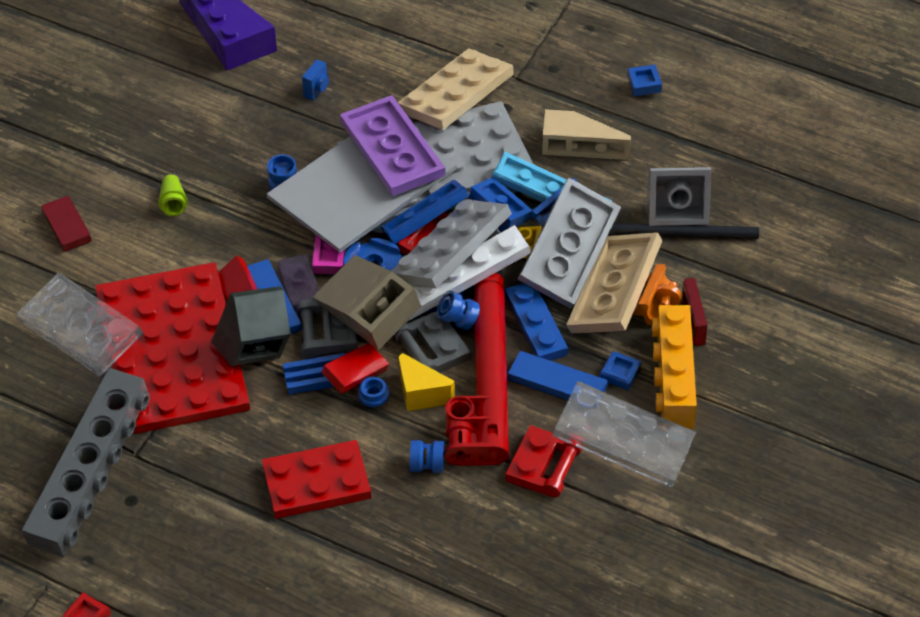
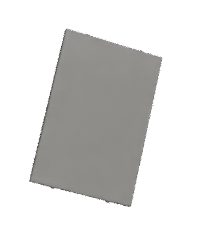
M348 137L268 192L267 198L340 253L446 176L392 196L352 138ZM431 147L445 166L446 176L457 169V165Z

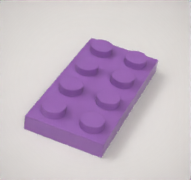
M393 95L340 114V123L392 196L446 176L445 166Z

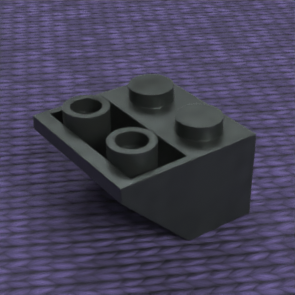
M277 286L230 293L211 343L231 366L281 358L291 334L284 290Z

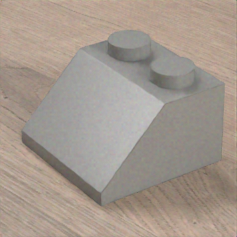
M711 167L650 168L647 181L646 203L649 226L709 225Z

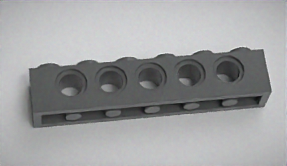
M112 368L107 370L22 529L29 546L65 557L68 549L76 544L80 526L84 519L90 517L94 500L98 492L104 490L112 465L118 463L126 438L132 436L136 427L137 417L148 406L150 394L148 393L144 378ZM104 433H109L108 435H106V436H104V437H99V436H101V435L104 434ZM89 460H95L90 464H85ZM75 487H81L77 491L70 492ZM67 514L64 518L55 520L58 516Z

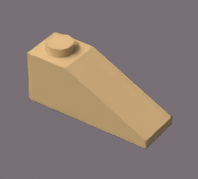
M545 109L542 155L630 159V135L575 111Z

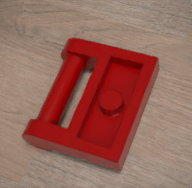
M530 425L506 472V482L550 497H559L564 488L563 481L575 456L581 453L584 442L576 436L564 437ZM556 450L563 452L552 476L547 479L543 478Z

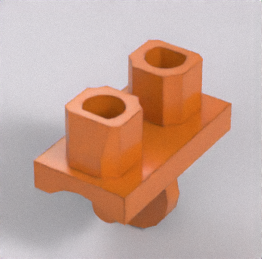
M656 264L653 273H649L641 292L643 295H640L632 314L643 316L647 325L652 326V318H658L659 305H679L682 300V293L677 288L678 284L667 279L665 275V264Z

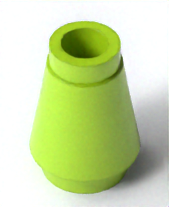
M167 175L162 179L158 206L166 215L178 216L187 207L188 199L179 178L175 175Z

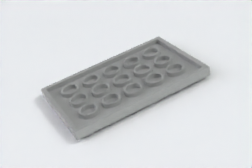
M502 101L471 108L444 130L421 121L413 123L428 145L457 165V169L381 224L389 222L453 179L464 186L470 195L471 186L492 178L493 172L504 152H508L533 164ZM502 184L503 186H505V187H506L509 191H511L512 193H517V192H519V191H517V190H514V189H512V188H510V187H508V186Z

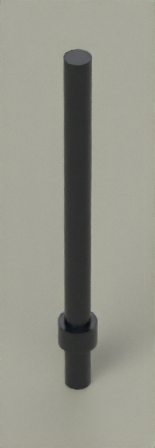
M614 221L608 233V236L658 233L659 236L759 239V227L649 226V224L615 223Z

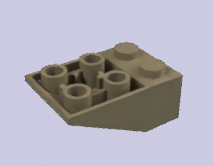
M356 255L312 297L314 301L378 350L421 308L415 288L392 271Z

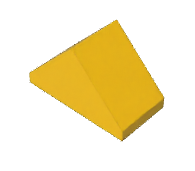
M403 353L399 356V375L407 411L444 406L449 399L455 397L454 380Z

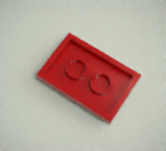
M357 440L262 459L275 519L372 499L370 485Z

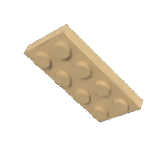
M468 48L405 96L398 104L407 116L444 130L514 75L513 65Z
M658 233L607 236L567 322V327L571 334L626 331L662 243Z

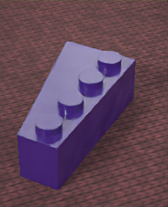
M179 0L184 11L227 71L277 51L275 27L241 0Z

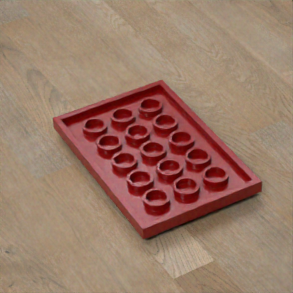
M216 262L95 285L111 368L144 378L148 393L150 394L147 408L141 411L136 419V427L133 434L250 411V403L241 365L231 366L211 343L226 306Z

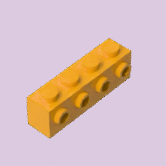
M659 305L658 318H652V337H657V342H653V361H658L659 367L654 369L655 387H660V393H656V412H661L662 429H694L697 403L690 305Z

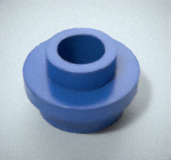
M378 377L366 378L358 388L360 402L368 407H379L385 404L390 396L388 385Z

